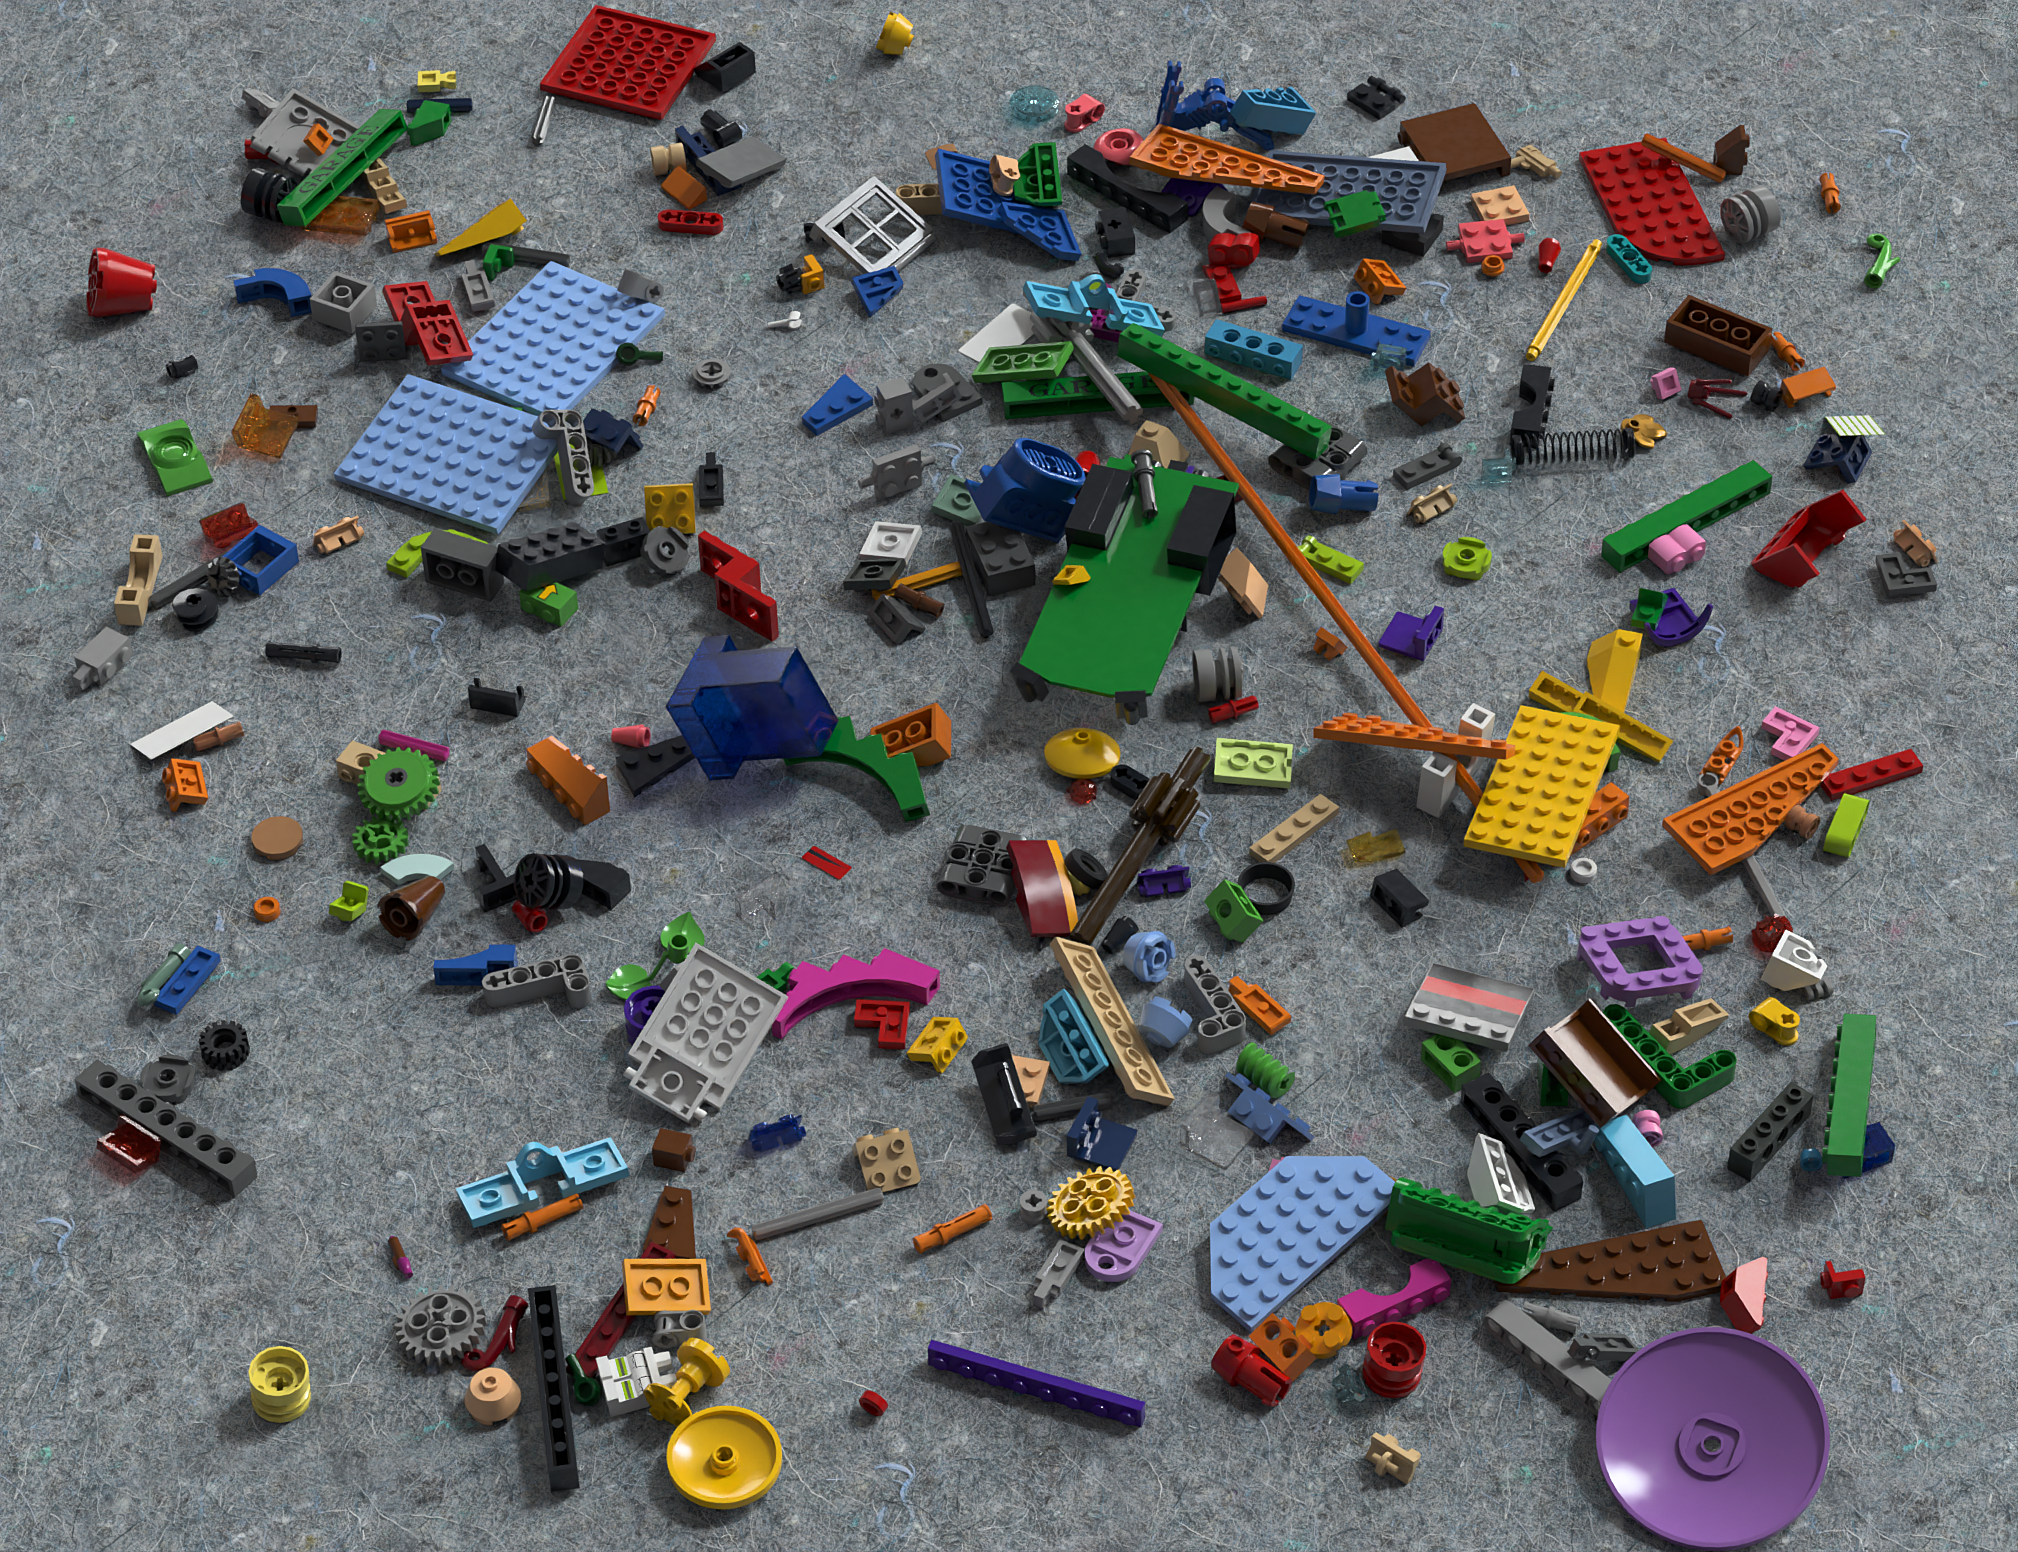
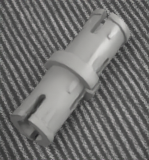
M1525 1301L1523 1308L1534 1313L1523 1312L1534 1321L1544 1324L1545 1328L1555 1327L1572 1334L1576 1333L1577 1326L1567 1324L1566 1322L1578 1324L1580 1316L1555 1311L1556 1308L1552 1306L1548 1309Z

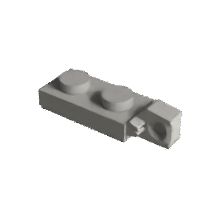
M474 260L466 261V273L462 274V282L472 312L494 308L495 302L485 271H477Z
M1061 1239L1058 1241L1035 1277V1284L1033 1286V1289L1036 1290L1033 1294L1034 1306L1044 1309L1051 1296L1057 1298L1061 1294L1084 1258V1248Z

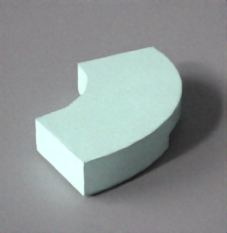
M411 854L391 860L381 866L380 869L381 874L400 886L407 881L423 879L427 876H434L441 880L454 870V863L436 855Z

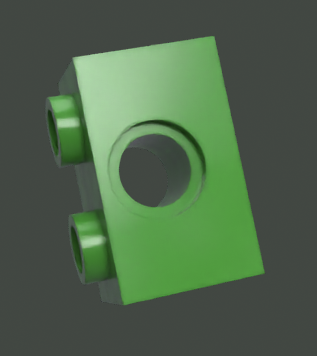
M1224 879L1204 900L1209 908V915L1218 922L1221 927V934L1228 940L1234 939L1244 943L1263 922V919L1242 887Z

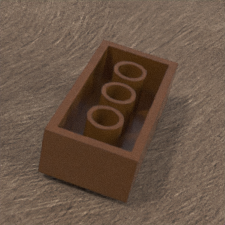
M1688 295L1666 321L1664 343L1749 376L1770 350L1773 328Z

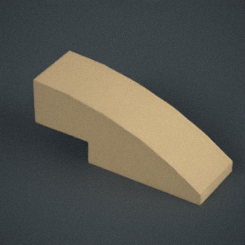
M1710 998L1674 1010L1670 1019L1652 1024L1649 1034L1669 1054H1673L1704 1037L1724 1022L1729 1014Z

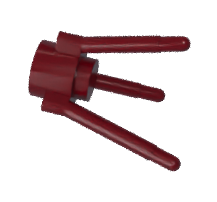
M1696 379L1690 382L1688 398L1693 399V404L1703 406L1731 419L1732 414L1703 400L1709 398L1710 392L1746 396L1748 393L1746 391L1710 386L1731 384L1732 381L1730 379Z

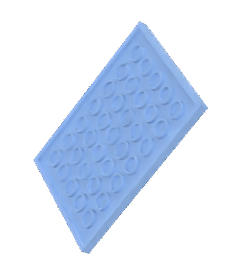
M550 261L468 341L473 353L472 360L444 364L441 367L442 375L512 406L522 407L524 411L538 417L545 410H572L619 363L616 358L617 348L627 342L633 343L636 346L665 316V309L643 299L618 292L617 288Z
M407 374L334 472V477L337 481L499 535L557 454L558 447L556 439H540L534 435L532 425L538 416Z

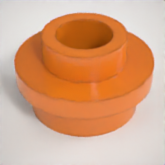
M1495 255L1487 256L1481 265L1482 272L1492 277L1502 274L1505 268L1502 259Z

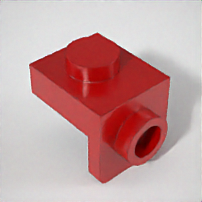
M1825 1261L1824 1270L1820 1273V1283L1823 1289H1827L1830 1299L1852 1298L1863 1294L1866 1279L1863 1269L1835 1273L1832 1262Z

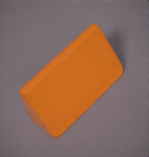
M679 166L661 184V188L688 210L707 200L706 187Z

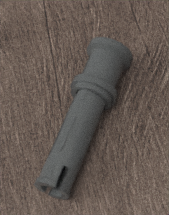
M1139 449L1131 454V462L1135 467L1133 477L1139 486L1142 516L1146 518L1147 512V519H1152L1158 515L1153 486L1155 470L1151 465L1153 455L1147 449Z

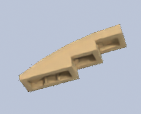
M378 157L360 174L363 181L386 214L406 208V199L398 191L397 183L390 176L388 167Z

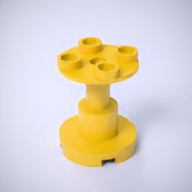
M689 1338L677 1350V1356L682 1366L676 1372L677 1381L671 1389L659 1383H651L643 1390V1394L651 1406L649 1412L655 1419L659 1421L664 1419L678 1427L685 1419L692 1415L689 1406L684 1401L689 1392H698L704 1384L711 1387L721 1386L729 1376L730 1368L727 1361L722 1355L717 1358L712 1353L715 1349L713 1346L701 1339Z

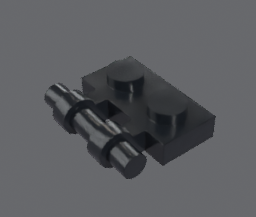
M1370 76L1367 80V83L1371 85L1370 87L1361 83L1347 93V100L1378 120H1381L1395 110V101L1402 104L1406 99V96L1401 94L1398 88L1390 87L1386 84L1385 80L1375 78L1374 76Z

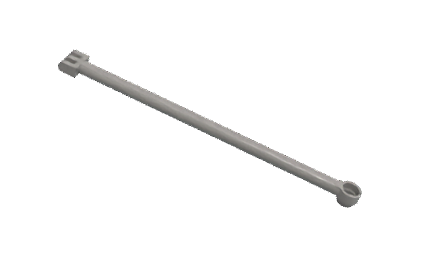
M1706 772V784L1703 773L1698 777L1697 788L1702 795L1710 797L1719 792L1718 777L1715 774ZM1752 854L1750 857L1742 860L1781 936H1783L1785 930L1795 934L1754 855ZM1823 976L1817 984L1801 987L1807 1000L1814 999L1813 991L1817 998L1824 996L1823 989L1827 995L1834 993L1833 986L1827 976Z

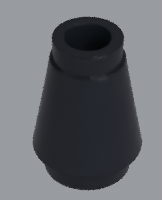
M1123 916L1121 919L1118 918L1101 942L1102 948L1107 953L1113 954L1124 946L1131 936L1139 931L1137 924L1127 916Z

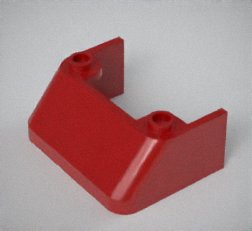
M1844 489L1803 507L1793 514L1752 560L1751 565L1757 572L1789 587L1796 586L1800 588L1808 580L1820 574L1812 562L1823 549L1832 543L1834 546L1841 543L1846 538L1845 533L1848 529L1864 523L1867 519Z

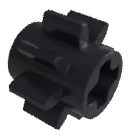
M789 264L778 269L780 274L776 276V281L782 291L788 290V293L791 294L802 289V279L800 276L803 272L800 267L796 266L793 268V265Z

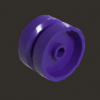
M660 986L642 987L633 992L625 1002L626 1034L628 1042L632 1046L665 994V991Z

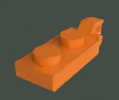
M1238 976L1229 980L1228 991L1232 994L1235 1002L1270 1035L1291 1022V1015L1257 984L1247 985Z

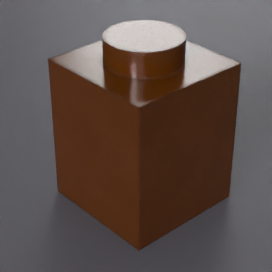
M660 1128L652 1147L653 1165L685 1172L688 1163L693 1162L696 1153V1147L692 1145V1135Z

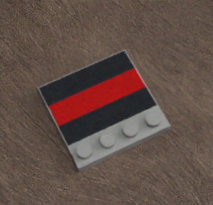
M1432 963L1405 1015L1403 1025L1508 1052L1533 1000L1535 989Z

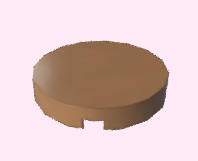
M284 816L265 819L255 826L252 832V845L256 853L261 857L262 855L267 856L271 860L285 859L294 855L298 851L297 848L300 845L302 846L304 842L303 831L299 823L292 818Z

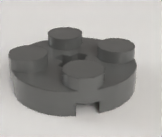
M658 526L645 536L643 545L640 548L641 556L661 576H668L669 574L679 572L687 565L690 558L687 550L689 547L687 539L679 530L673 527L665 528ZM667 546L669 548V555L662 551V547Z
M172 1054L160 1056L159 1061L153 1064L150 1061L144 1066L140 1075L141 1086L144 1090L152 1091L163 1102H173L176 1104L186 1100L196 1081L194 1069L188 1064V1060L182 1056ZM168 1076H172V1078H173L171 1081H163V1080H162V1079H167Z

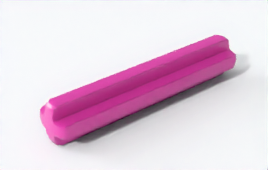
M381 730L378 736L379 743L393 748L400 747L404 751L409 747L412 753L419 750L421 755L427 754L429 758L446 761L450 755L449 748L392 731Z

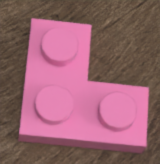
M1776 706L1762 721V729L1780 737L1772 746L1771 754L1784 761L1804 752L1819 734L1820 727Z

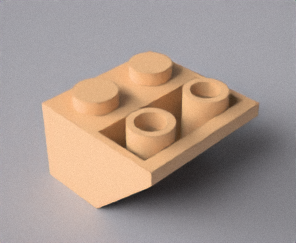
M1235 548L1227 555L1218 580L1249 615L1253 612L1260 619L1264 614L1268 584L1238 548Z

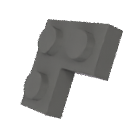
M1901 553L1876 555L1875 563L1888 597L1936 592L1937 583L1931 567L1907 570Z

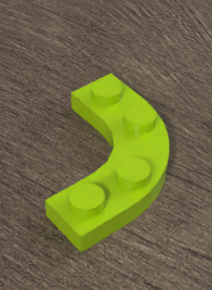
M453 529L442 530L488 544L485 541ZM431 532L413 536L403 544L386 562L387 570L408 578L423 562L421 546Z

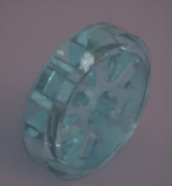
M1025 86L1016 90L1010 97L1011 114L1017 120L1025 123L1038 124L1047 122L1054 118L1059 111V98L1057 94L1044 86Z

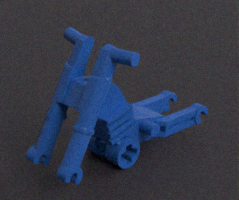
M1171 60L1167 62V75L1164 86L1161 88L1162 94L1154 128L1158 124H1163L1182 131L1196 127L1200 130L1202 126L1205 127L1206 124L1212 121L1219 124L1222 132L1228 131L1230 127L1240 135L1261 145L1263 149H1274L1271 135L1253 127L1243 128L1235 122L1236 119L1229 112L1236 101L1225 95V84L1220 78L1208 79L1204 83V90L1198 89L1197 92L1194 91L1192 95H1188V98L1185 97L1184 102L1178 103L1179 96L1184 91L1183 81H1180L1179 85L1176 86L1179 73L1182 70L1181 62L1177 61L1176 66L1172 65Z

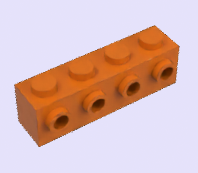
M1612 782L1595 793L1570 856L1627 818L1630 796Z

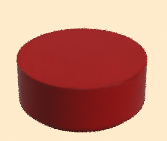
M865 1390L859 1399L861 1407L874 1416H882L888 1408L886 1400L870 1390Z

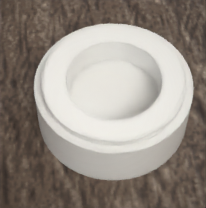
M1579 858L1572 862L1570 875L1573 880L1579 883H1589L1596 878L1597 866L1595 862L1587 858Z

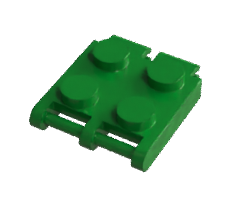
M1365 190L1326 201L1323 204L1324 210L1328 211L1329 214L1328 220L1334 226L1336 238L1379 227V223L1386 221V215L1375 191L1368 193Z

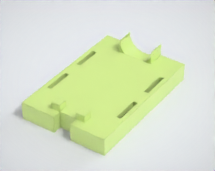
M1217 738L1213 782L1290 789L1292 767L1289 766L1292 763L1293 744Z

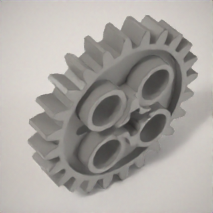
M440 1285L438 1291L435 1292L429 1287L428 1294L426 1295L419 1291V1299L409 1298L410 1306H401L403 1314L396 1316L398 1323L394 1324L396 1329L395 1335L401 1350L406 1351L409 1358L415 1356L417 1363L425 1358L427 1365H430L434 1359H437L438 1364L442 1365L443 1359L446 1358L450 1363H453V1356L455 1355L463 1359L462 1351L472 1352L471 1344L481 1343L479 1336L485 1335L484 1326H487L483 1306H481L480 1299H475L473 1292L466 1294L464 1287L456 1292L454 1285H451L448 1291L444 1290L443 1285Z

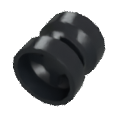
M1760 380L1756 383L1750 400L1757 405L1763 404L1765 408L1774 411L1782 399L1783 389L1769 387L1768 383Z

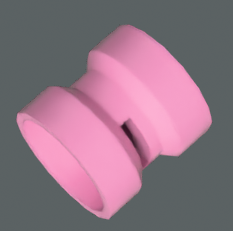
M1643 1110L1633 1116V1124L1651 1147L1658 1146L1663 1141L1659 1114L1653 1110Z

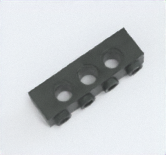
M1790 1082L1730 1148L1727 1169L1751 1182L1809 1118L1814 1095Z

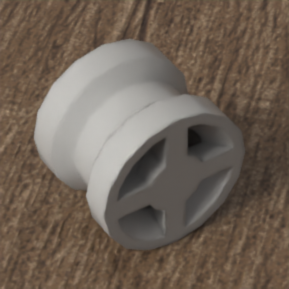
M1030 1190L1023 1193L1020 1197L1021 1219L1029 1225L1041 1224L1046 1220L1048 1214L1046 1210V1195L1038 1190Z

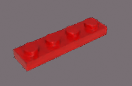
M1907 749L1831 773L1820 783V786L1829 799L1834 801L1842 798L1844 793L1853 795L1922 773L1923 764L1912 749Z

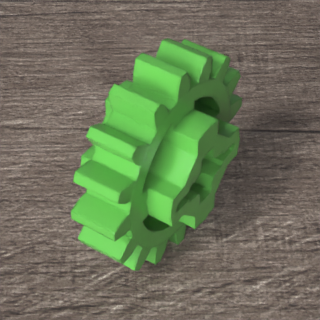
M372 816L371 822L363 820V827L356 826V833H352L354 852H357L358 858L365 857L366 863L372 859L375 860V865H378L380 860L388 863L389 858H398V853L405 854V847L409 846L407 828H404L402 821L396 823V818H392L389 822L386 820V816L380 820Z

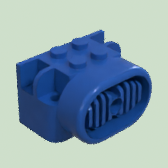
M1019 438L1015 440L994 467L987 465L981 467L979 472L983 479L982 483L966 479L964 484L984 521L1059 543L1065 535V525L1076 502L1074 496L1083 486L1086 477L1079 463L1065 451L1033 439Z

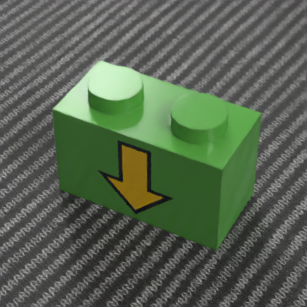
M552 583L529 591L524 589L519 591L521 609L560 627L578 610L577 592L559 583Z

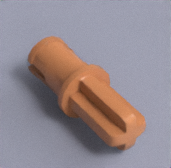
M237 721L219 729L214 727L215 730L194 737L193 743L196 750L201 751L218 744L223 746L224 742L245 735L240 721Z

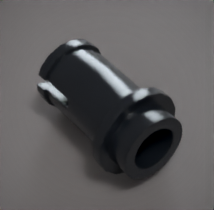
M193 355L178 361L171 360L169 364H166V371L171 378H179L180 374L198 369L196 358Z

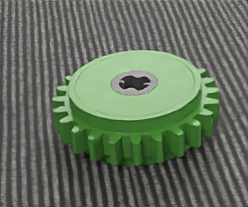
M397 747L396 751L391 752L388 749L386 754H377L378 758L376 760L370 759V766L363 767L364 774L359 775L361 783H358L357 786L364 808H368L371 815L376 813L378 819L386 816L389 822L392 818H397V821L401 822L402 818L407 817L410 820L414 814L421 815L420 811L422 809L427 810L429 808L427 803L435 801L433 794L439 793L437 787L440 785L439 774L433 760L429 761L427 754L421 756L419 750L412 753L409 747L405 751H401L400 747Z

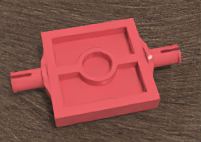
M1504 219L1459 223L1458 233L1460 238L1459 240L1446 241L1447 251L1460 249L1465 255L1467 263L1483 262L1487 256L1491 255L1498 256L1502 260L1512 259L1513 251L1511 244L1524 243L1525 237L1524 233L1510 234L1506 229Z

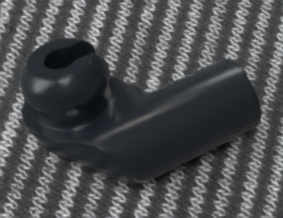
M1102 251L1092 255L1101 274L1117 279L1124 273L1122 264H1109Z

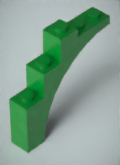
M850 715L837 717L832 721L825 722L828 730L826 732H816L809 737L789 740L785 744L779 745L786 766L803 762L825 761L859 769L875 778L892 794L900 806L906 822L930 815L913 752L899 753L889 758L881 733L868 735L858 740Z

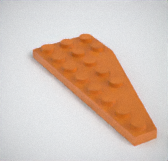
M1158 124L1133 152L1129 160L1130 165L1171 178L1315 194L1324 184L1325 175L1163 124Z
M1343 713L1341 717H1333L1331 721H1323L1322 725L1313 729V738L1503 760L1515 756V745L1507 744L1506 740H1485L1480 737L1444 732L1443 728L1439 727L1423 728L1418 725L1381 720V716L1376 715L1358 718L1356 713Z
M1821 743L1664 818L1662 827L1710 875H1713L1750 857L1785 821L1789 811L1795 805H1800L1835 769L1839 758Z

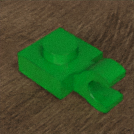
M785 962L775 972L768 968L756 978L776 990L784 992L787 989L786 984H789L788 978L794 967L790 963Z

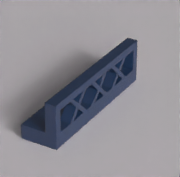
M684 126L675 128L676 143L683 144L685 157L717 196L742 187L741 183L732 188H726L714 177L704 174L703 170L696 166L697 159L715 152V149L700 132L690 135Z

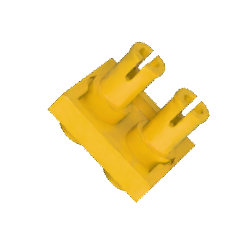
M693 483L644 486L646 524L650 531L658 526H662L665 528L673 527L682 534L696 533Z

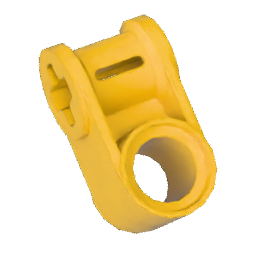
M1768 997L1749 1012L1748 1016L1751 1024L1779 1044L1789 1046L1798 1041L1799 1034L1796 1028L1800 1024V1017L1777 999Z

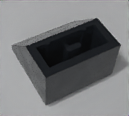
M738 42L695 67L694 73L721 92H724L756 73L755 52L743 43Z

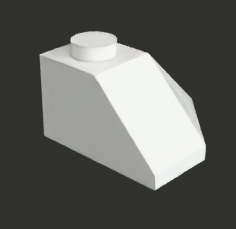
M1785 930L1761 980L1774 988L1788 991L1819 983L1827 965L1823 959L1816 958L1813 953L1815 948L1810 941Z

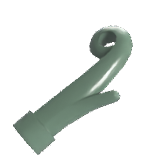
M177 943L168 952V957L162 965L141 983L142 989L137 997V1003L140 1006H149L158 999L160 995L159 988L191 954V951L185 945Z

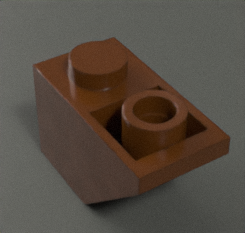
M1739 125L1715 142L1713 165L1725 170V175H1742L1743 166H1747L1748 155L1745 152V148H1749L1750 136L1745 134L1744 125Z

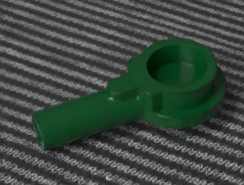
M627 342L617 348L616 358L620 364L632 366L638 359L663 361V351L639 350L633 343Z
M575 1354L568 1355L565 1360L576 1380L573 1386L577 1401L584 1406L597 1404L602 1396L601 1384L598 1380L586 1376Z

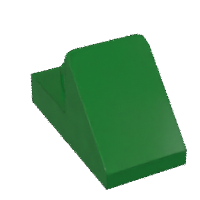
M1639 588L1638 604L1631 619V626L1645 629L1644 624L1648 622L1651 629L1655 631L1667 603L1668 595L1663 592Z

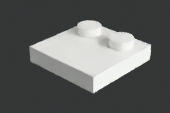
M875 521L859 554L861 560L904 558L905 566H907L922 535L921 526Z

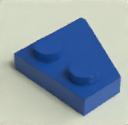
M895 266L852 277L851 281L869 317L873 316L900 292L904 284Z

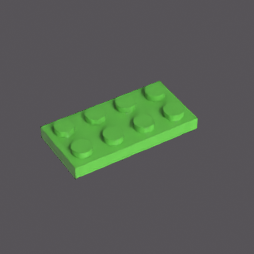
M1071 341L989 347L973 372L972 378L975 383L1010 382L1013 380H1033L1038 378L1052 379L1058 377L1074 347Z

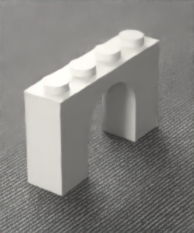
M1473 703L1460 719L1458 734L1492 740L1495 713ZM1439 752L1432 753L1422 766L1417 808L1437 818L1443 814L1462 790L1455 781L1457 761ZM1454 754L1471 777L1486 759V757Z

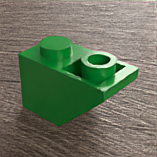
M423 101L421 107L417 108L413 121L407 127V135L410 136L412 146H417L445 135L452 122L449 104Z

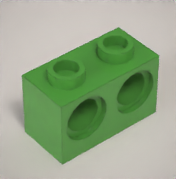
M1436 1034L1422 1042L1421 1061L1454 1093L1460 1091L1462 1085L1480 1077L1481 1060L1475 1052H1471L1464 1045L1462 1040Z

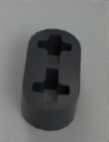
M1123 764L1113 767L1110 773L1111 785L1134 800L1138 799L1150 780L1130 766Z

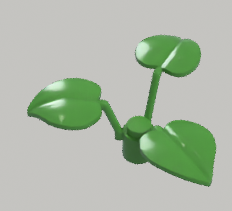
M686 912L680 915L663 929L660 942L667 951L663 952L662 958L650 976L647 977L646 970L638 965H624L615 970L609 980L606 981L607 989L616 997L627 1000L638 989L652 986L650 981L654 980L666 959L675 964L682 963L695 943L703 946L705 942L704 934L695 922L692 914Z

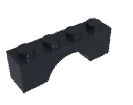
M1523 364L1519 397L1528 401L1532 406L1525 410L1514 412L1510 445L1513 435H1520L1522 440L1523 435L1526 434L1530 440L1532 434L1537 438L1542 433L1545 438L1546 425H1543V423L1547 424L1549 409H1546V407L1550 408L1552 393H1549V391L1553 392L1555 377H1551L1552 367ZM1525 437L1523 447L1529 448L1527 439ZM1532 437L1531 448L1536 449L1535 439Z

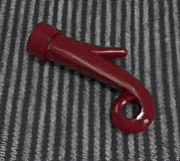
M516 1295L508 1297L503 1307L504 1312L486 1352L484 1353L479 1349H473L472 1352L466 1351L463 1354L464 1358L461 1359V1364L464 1368L474 1372L485 1369L495 1361L506 1343H508L510 1353L515 1352L517 1327L520 1319L524 1317L529 1307L523 1298ZM473 1357H478V1358H479V1359L476 1360V1361L470 1360V1359H472Z

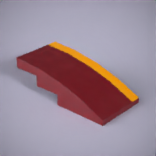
M1009 840L1006 849L1014 866L1011 876L1018 890L1015 900L1030 936L1069 937L1078 922V916L1070 879L1057 841Z

